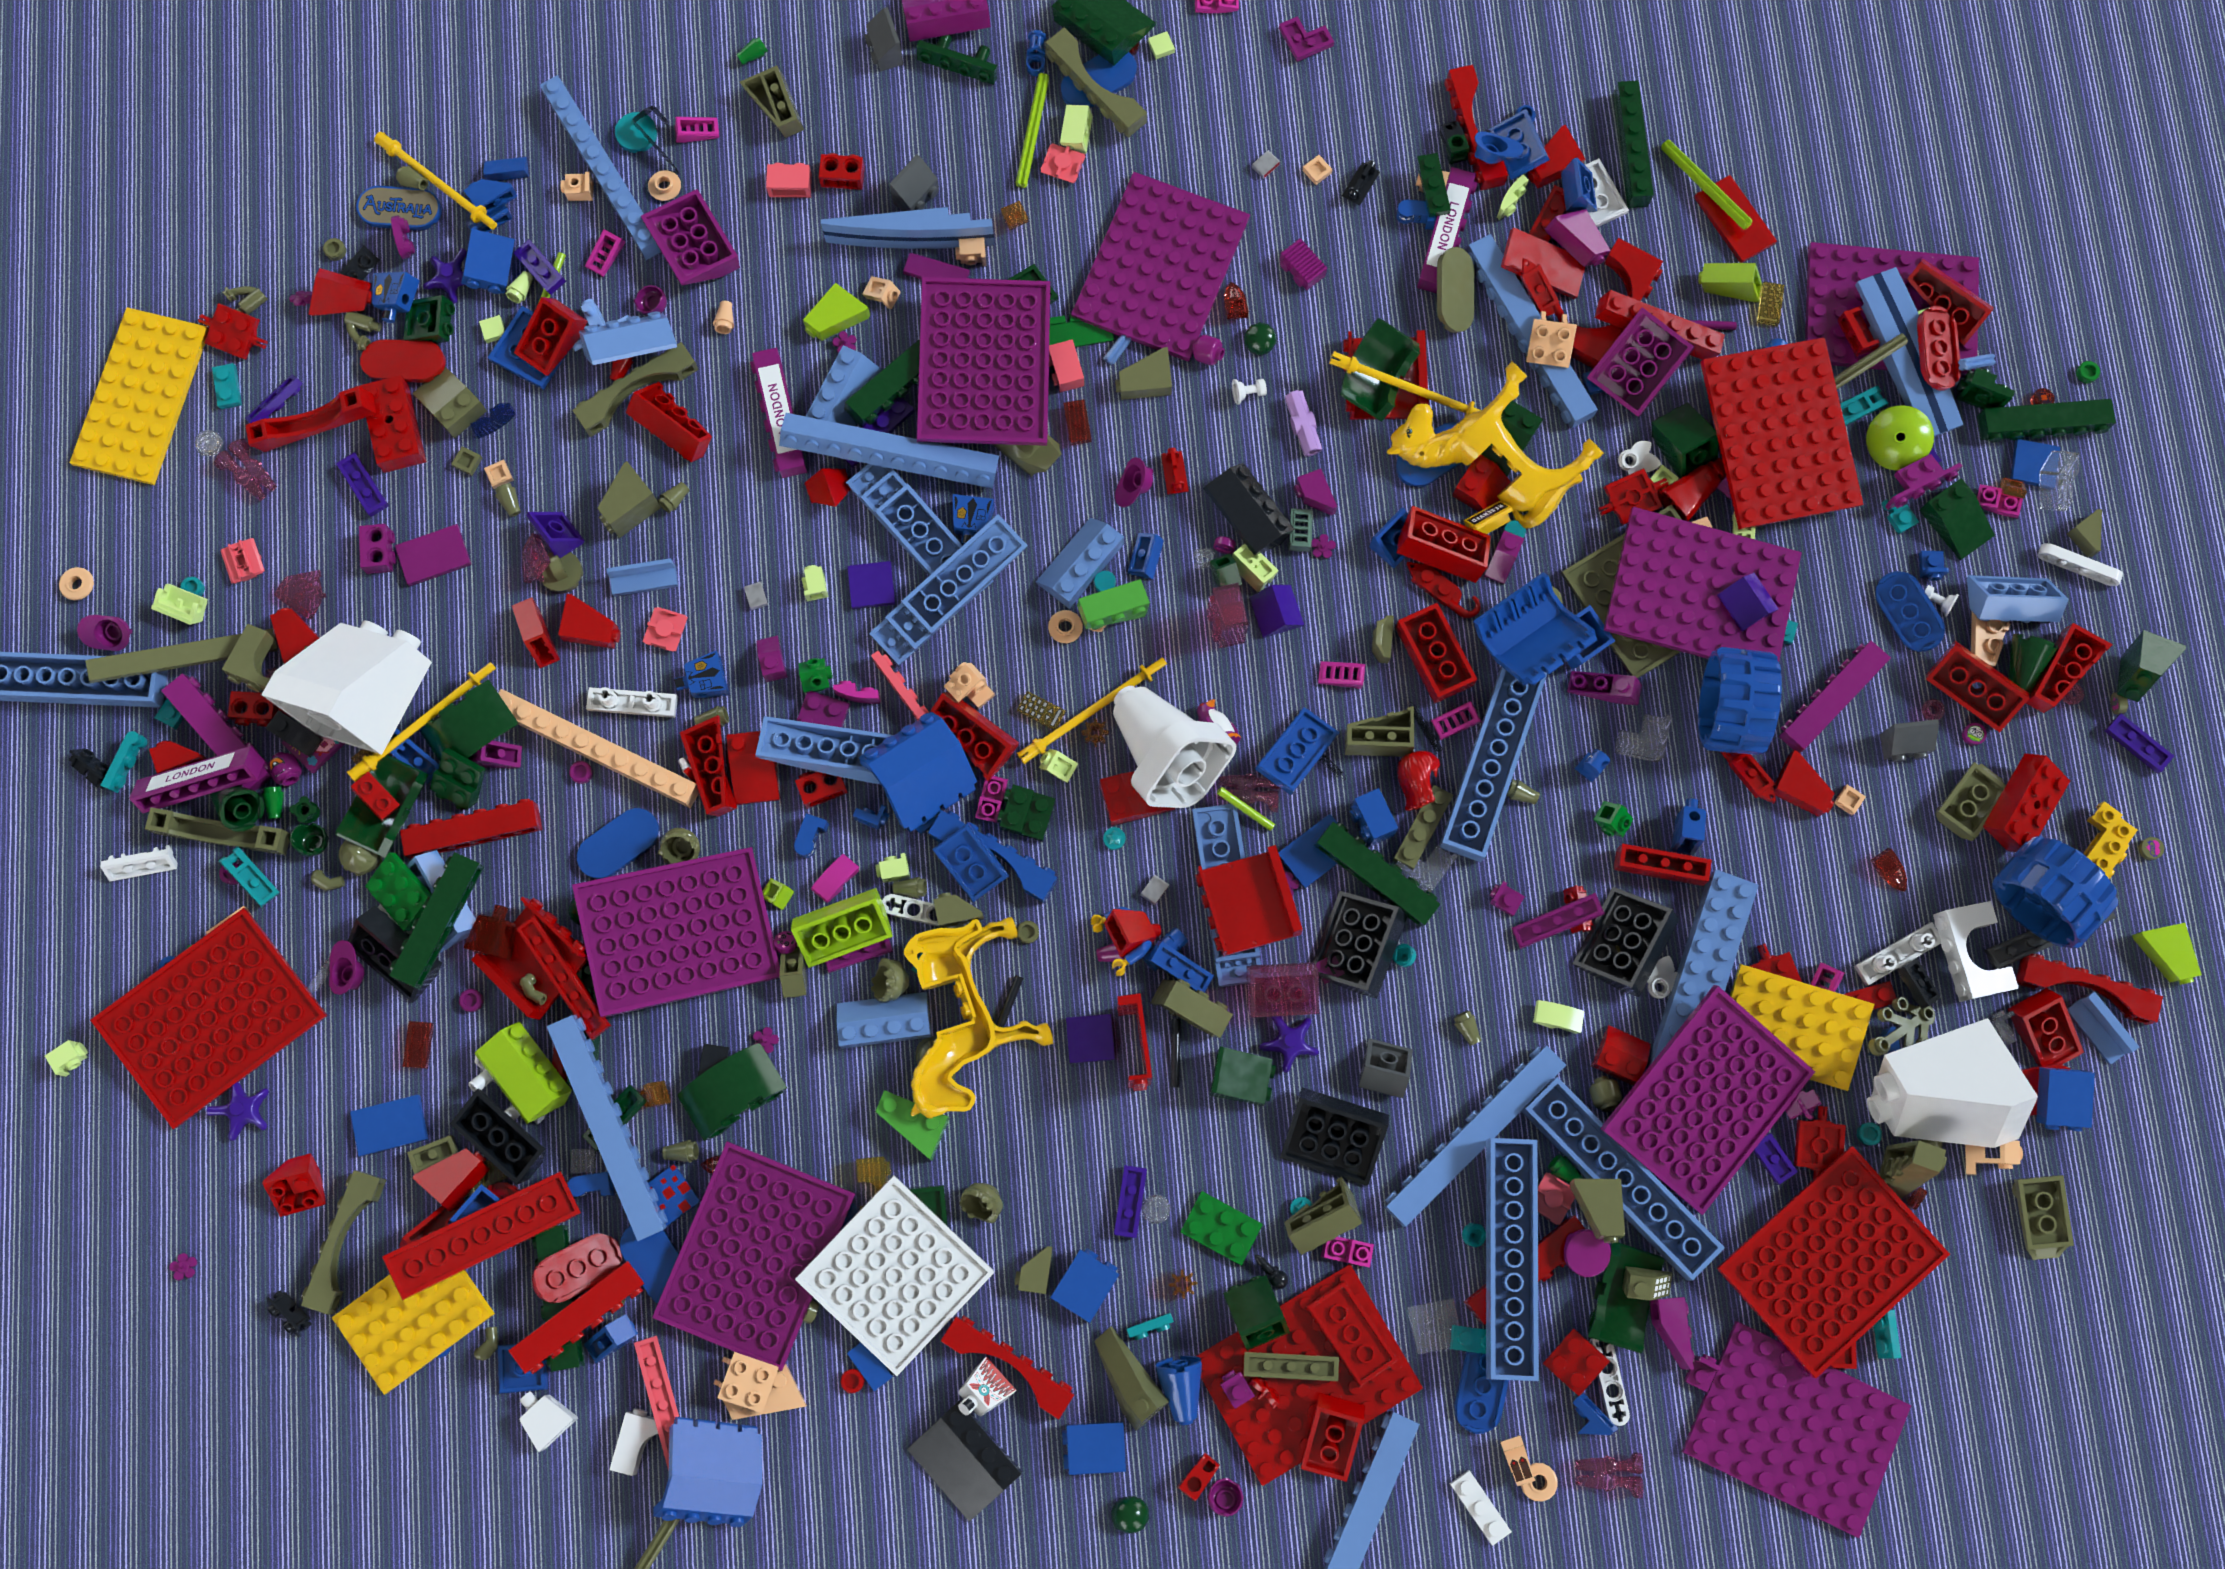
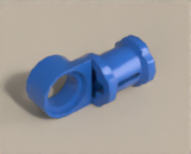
M1032 30L1028 33V40L1030 42L1027 48L1026 69L1031 76H1038L1039 73H1043L1045 70L1044 41L1046 40V34L1041 30ZM1039 62L1041 67L1033 69L1030 67V64Z

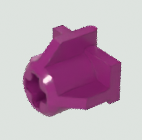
M1814 1089L1807 1093L1800 1091L1785 1111L1790 1120L1799 1115L1811 1120L1814 1118L1813 1113L1816 1106L1822 1103Z

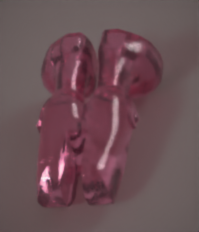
M238 439L228 446L229 451L244 464L245 469L241 468L227 451L220 452L214 461V465L218 470L229 469L233 473L236 484L242 485L259 501L267 497L259 487L260 484L264 485L271 492L277 488L270 475L262 467V463L257 459L250 458L247 452L250 449V445L246 439Z
M1251 773L1246 775L1219 776V785L1235 787V790H1226L1247 805L1260 801L1266 803L1271 812H1278L1280 787L1266 777L1257 778L1256 775ZM1262 787L1274 791H1256L1253 788ZM1219 795L1217 796V799L1225 800Z
M1635 1452L1630 1458L1616 1461L1615 1458L1608 1455L1604 1456V1458L1575 1460V1469L1594 1471V1476H1575V1485L1604 1489L1606 1492L1615 1490L1616 1487L1628 1489L1634 1498H1643L1644 1488L1641 1476L1612 1475L1616 1471L1642 1474V1453Z

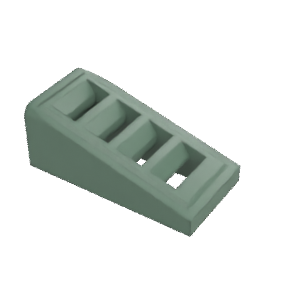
M1291 508L1290 524L1295 530L1307 531V534L1295 533L1294 530L1289 535V551H1311L1313 510ZM1295 514H1296V515H1308V518H1307V519L1295 518ZM1295 523H1307V526H1295ZM1306 538V541H1294V539Z

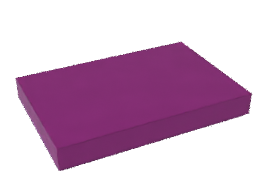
M458 524L395 545L409 587L472 565Z

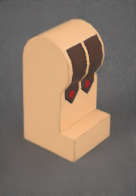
M1521 1435L1502 1441L1501 1445L1517 1487L1535 1481Z

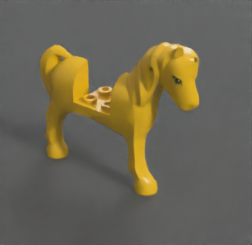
M1513 361L1505 368L1506 383L1496 398L1483 410L1468 415L1451 429L1435 434L1432 427L1433 411L1430 405H1415L1406 422L1392 433V447L1387 450V454H1398L1402 459L1408 461L1410 465L1422 468L1446 466L1461 462L1468 466L1493 444L1491 449L1500 458L1504 455L1508 459L1507 465L1515 473L1521 472L1497 497L1512 507L1514 520L1519 521L1523 528H1533L1542 524L1556 510L1567 490L1583 481L1580 473L1589 469L1594 460L1604 454L1589 438L1583 443L1581 454L1573 462L1562 468H1544L1525 455L1505 428L1501 419L1502 412L1506 406L1519 396V383L1527 377ZM1528 511L1527 514H1525V515H1522V514L1520 513V512Z
M1012 917L1004 918L998 922H989L984 927H982L979 920L974 919L964 927L937 928L916 934L907 943L904 955L917 969L922 989H932L955 982L953 990L956 998H960L962 1002L960 1007L961 1015L964 1020H968L966 1023L936 1032L937 1039L934 1040L933 1046L927 1050L919 1061L918 1066L914 1069L911 1088L915 1104L910 1113L911 1116L921 1113L927 1118H933L950 1111L965 1112L970 1110L975 1103L976 1096L972 1090L957 1084L952 1079V1076L963 1065L981 1058L995 1047L1025 1039L1033 1040L1042 1046L1053 1044L1052 1033L1046 1022L1035 1026L1025 1020L1010 1027L997 1026L992 1021L973 981L970 969L971 959L974 952L981 945L997 937L1017 938V929ZM923 953L918 960L917 954Z

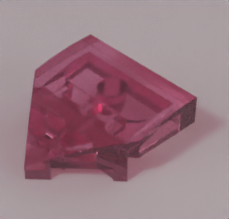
M534 533L530 535L522 550V569L525 583H532L535 580L544 581L542 573L550 564L540 536Z
M320 570L285 577L274 596L305 618L313 619L322 602V598L326 597V594L322 591L319 578L322 577Z

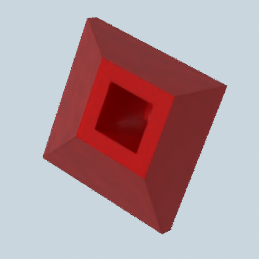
M311 1153L288 1159L262 1182L280 1217L326 1205L320 1169Z

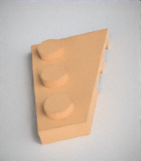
M785 1364L783 1371H777L762 1413L723 1400L732 1420L807 1406L787 1364Z

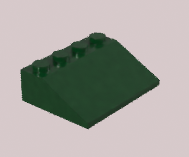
M1057 0L1052 5L1054 21L1061 27H1065L1073 36L1113 66L1156 25V22L1126 0Z

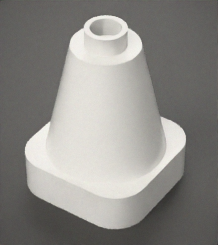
M1127 686L1121 689L1114 698L1113 716L1138 766L1131 779V784L1135 790L1152 807L1186 808L1199 802L1208 793L1236 752L1235 742L1219 724L1193 720L1146 687L1135 688L1134 686Z

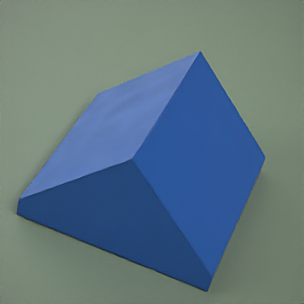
M1574 158L1561 172L1566 212H1576L1585 209L1588 212H1596L1597 204L1593 174L1578 158Z
M1403 507L1372 537L1369 546L1392 568H1395L1406 557L1397 553L1399 536L1408 515Z

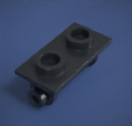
M1369 160L1368 162L1361 163L1342 197L1359 206L1361 205L1380 174V171L1375 168L1376 163Z
M363 245L339 274L364 280L380 259Z
M86 748L70 750L69 752L72 754L69 758L70 765L82 775H86L89 770L86 779L96 788H105L100 785L109 766L102 763L94 756L92 751Z
M278 1291L273 1296V1301L268 1297V1312L274 1318L279 1317L284 1322L282 1326L290 1335L294 1333L299 1338L301 1337L300 1329L306 1330L312 1325L310 1322L311 1318L300 1307L294 1312L290 1311L296 1306V1303L286 1292Z

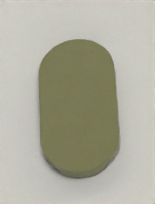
M1452 247L1445 250L1437 262V315L1440 322H1443L1445 325L1443 327L1452 333L1467 330L1474 319V264L1470 255L1460 247Z

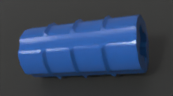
M1176 927L1160 940L1176 951L1181 950L1188 943L1187 938ZM1154 945L1142 959L1151 970L1156 972L1159 967L1147 960L1155 947Z

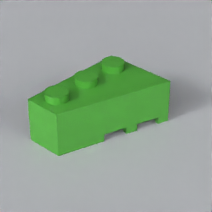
M1139 579L1079 598L1077 607L1085 629L1092 628L1096 630L1105 625L1145 617L1150 602L1143 583Z
M884 1090L875 1112L932 1161L950 1118L943 1114L933 1118H927L921 1113L911 1116L910 1113L915 1104L914 1102Z

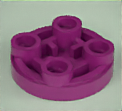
M399 215L392 216L391 226L399 255L402 259L410 258L411 254H415L413 242L407 236V233H410L408 221Z
M1581 1229L1570 1233L1566 1237L1564 1260L1570 1270L1583 1277H1593L1606 1269L1611 1257L1609 1243H1604V1239H1596L1592 1229Z

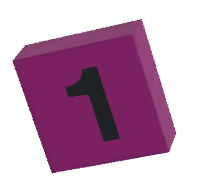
M1336 956L1332 958L1334 965L1339 964ZM1327 958L1316 964L1318 972L1335 977L1345 974L1343 970H1336L1330 966ZM1322 979V981H1323L1324 984H1327V983L1330 982V981H1327V980H1325V979Z

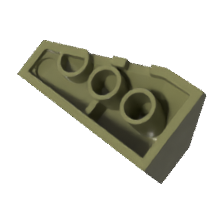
M1110 1326L1094 1342L1121 1412L1135 1431H1137L1168 1404L1169 1401L1114 1328Z

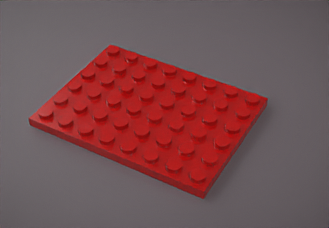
M1825 337L1700 361L1738 530L1864 505Z
M242 908L90 1019V1021L172 1129H176L229 1090L232 1085L240 1082L328 1015L246 908Z
M1850 1146L1726 1258L1717 1269L1812 1378L1816 1379L1943 1262L1950 1253L1853 1146Z
M1348 1264L1280 1305L1290 1333L1247 1351L1239 1332L1236 1331L1196 1355L1201 1359V1379L1262 1486L1302 1463L1319 1393L1365 1405L1364 1425L1423 1389L1351 1264ZM1343 1280L1346 1281L1398 1359L1396 1363L1361 1387L1358 1386L1306 1308L1307 1305ZM1244 1352L1339 1357L1338 1381L1260 1377L1267 1381L1270 1389H1275L1279 1394L1280 1403L1274 1409L1266 1396L1261 1400L1258 1399L1257 1396L1261 1392L1252 1385L1248 1386L1255 1396L1235 1409L1220 1385L1223 1382L1222 1376L1232 1370L1235 1373L1240 1371L1243 1375ZM1243 1376L1244 1379H1245V1381L1247 1382V1384H1248L1253 1378H1259V1377Z

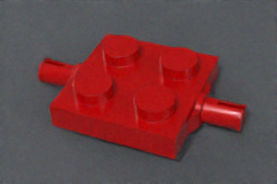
M218 303L212 318L203 314L199 316L202 319H198V322L209 326L205 340L207 345L246 360L253 345L263 349L267 347L264 344H268V341L257 337V328L260 322L258 318Z
M1643 468L1605 485L1603 488L1609 498V503L1598 507V511H1601V516L1613 511L1622 526L1628 523L1632 507L1651 512L1657 511L1663 507L1658 497V490L1669 485L1666 482L1667 479L1663 478L1654 483Z
M1766 943L1757 946L1762 959L1749 967L1802 982L1790 952L1779 956H1770Z
M1818 1106L1817 1119L1811 1121L1797 1120L1794 1166L1807 1167L1814 1170L1813 1179L1844 1152L1846 1125L1827 1121L1828 1107Z

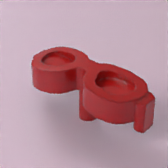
M1259 1377L1253 1378L1248 1383V1385H1252L1261 1392L1257 1396L1259 1400L1266 1396L1273 1409L1279 1405L1278 1392L1273 1388L1270 1389L1266 1380Z

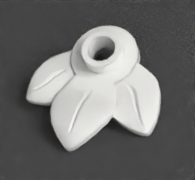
M1649 441L1635 443L1631 449L1621 452L1618 457L1620 468L1627 471L1628 475L1643 468L1646 473L1653 471L1661 465V462L1655 455L1649 453L1651 449V442ZM1626 457H1631V464H1626Z
M1665 956L1657 962L1647 981L1648 991L1654 998H1665L1673 989L1678 972H1674V964L1670 956ZM1658 983L1663 986L1661 992L1655 989V985Z

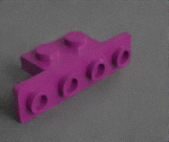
M1932 454L1898 470L1894 476L1905 491L1893 496L1885 507L1887 510L1893 507L1900 508L1909 499L1913 498L1915 500L1921 497L1926 490L1930 489V491H1933L1942 482H1951L1958 477L1959 474L1957 472L1962 468V464L1958 463L1943 470Z

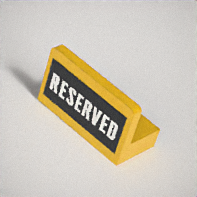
M1500 500L1463 521L1465 526L1488 534L1510 522L1508 513L1512 512L1513 509L1510 505Z

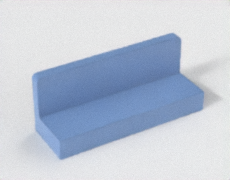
M670 558L606 568L614 597L678 587L676 566Z
M2096 992L2085 994L2067 1008L2071 1019L2108 1064H2113L2124 1054L2132 1053L2139 1048V1045Z

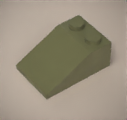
M446 367L440 375L434 377V380L424 383L412 393L454 439L487 412L478 398Z

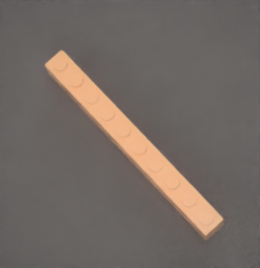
M500 689L498 694L516 718L518 725L691 809L699 794L696 783Z

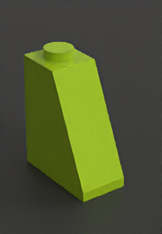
M1704 263L1703 271L1699 272L1698 282L1702 285L1705 293L1759 302L1762 282L1756 263Z
M835 283L807 314L803 322L806 333L822 341L867 320L870 317V312L865 304Z
M2186 923L2152 929L2132 935L2133 940L2169 983L2179 981L2180 985L2194 982V977L2202 975Z

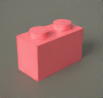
M783 163L767 164L766 188L769 197L811 198L812 173L809 165L804 163H795L794 165Z
M1073 339L1049 345V367L1052 366L1054 371L1051 374L1053 385L1058 386L1060 393L1083 387L1084 376Z

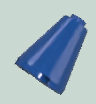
M1180 1356L1181 1360L1173 1361V1357L1160 1360L1155 1364L1156 1373L1165 1397L1169 1401L1168 1405L1173 1419L1179 1422L1180 1425L1192 1424L1198 1414L1202 1372L1201 1359L1197 1356Z

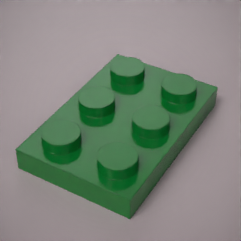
M392 852L388 853L365 885L368 891L403 931H411L416 918H420L424 911L423 904L425 900L432 895L400 857Z
M1201 1191L1180 1233L1242 1266L1263 1224Z

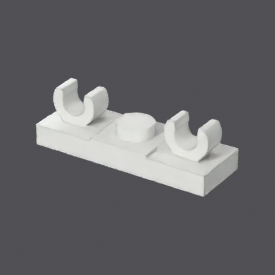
M166 845L164 850H159L158 847H155L153 852L128 856L123 853L121 858L116 859L112 855L109 856L108 860L101 861L100 867L109 881H116L177 869L178 863L173 856L171 847Z

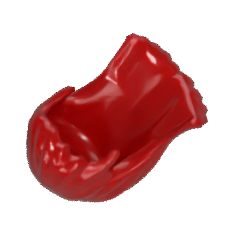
M1429 751L1411 752L1403 756L1398 763L1397 775L1406 798V811L1417 810L1435 801L1430 784V774L1432 770L1435 778L1437 777L1440 761Z

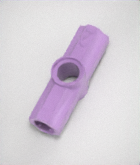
M1303 390L1292 391L1285 395V402L1291 415L1290 422L1295 436H1298L1304 456L1316 455L1322 451V445L1316 432L1317 426L1312 411H1309Z

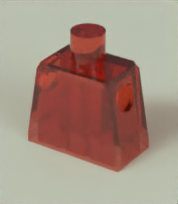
M495 904L491 917L485 915L477 916L463 948L479 954L511 960L516 924L505 920L508 908Z

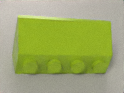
M877 888L793 918L791 931L808 968L893 937L885 906Z
M520 1021L501 1029L475 1052L476 1057L527 1124L565 1105L572 1091Z

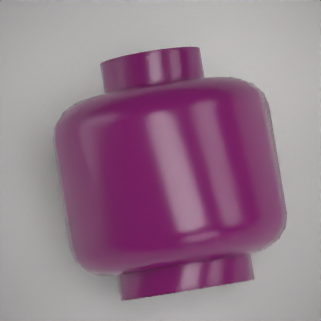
M1201 335L1194 340L1192 345V354H1194L1195 360L1207 365H1215L1218 360H1222L1225 353L1221 340L1209 335Z

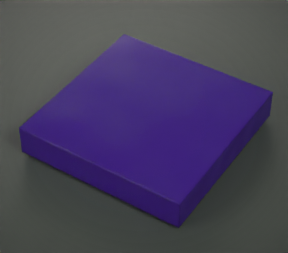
M891 561L848 566L852 609L895 605Z
M1111 1014L1066 1018L1069 1064L1115 1060Z

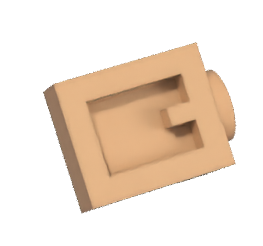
M871 276L862 294L866 299L882 302L887 308L892 309L900 295V290L891 280Z

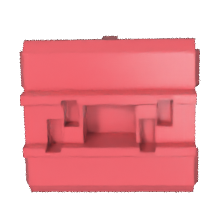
M1052 143L1040 169L1041 173L1075 183L1082 168L1085 154L1071 150L1070 146L1065 148Z
M254 538L244 541L238 540L239 542L232 545L228 544V547L220 550L231 584L255 578L265 571L261 561L262 557L258 552Z
M659 607L654 608L650 622L647 623L648 627L643 642L654 647L676 652L688 617Z
M1546 1172L1538 1186V1214L1560 1226L1575 1199L1570 1185L1551 1173Z

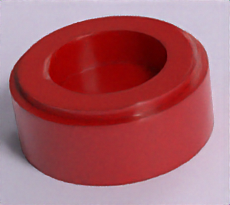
M857 1369L845 1371L840 1379L841 1387L848 1393L860 1391L865 1382L863 1375Z

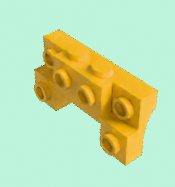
M2103 801L2096 806L2097 811L2094 815L2087 819V822L2101 832L2097 833L2083 854L2105 872L2108 879H2110L2115 872L2113 870L2115 865L2120 864L2127 856L2125 851L2130 846L2128 843L2138 830L2121 818L2123 814Z

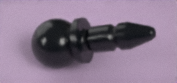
M1258 1254L1254 1256L1257 1264L1264 1270L1268 1280H1270L1271 1285L1275 1289H1283L1287 1286L1288 1276L1285 1272L1280 1271L1277 1266L1273 1267L1269 1262H1266L1264 1257Z

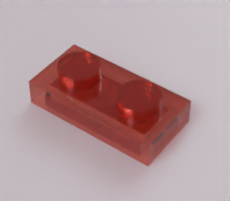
M1085 400L1064 402L1063 406L1070 446L1092 442Z
M409 1021L403 1067L428 1069L433 1023Z

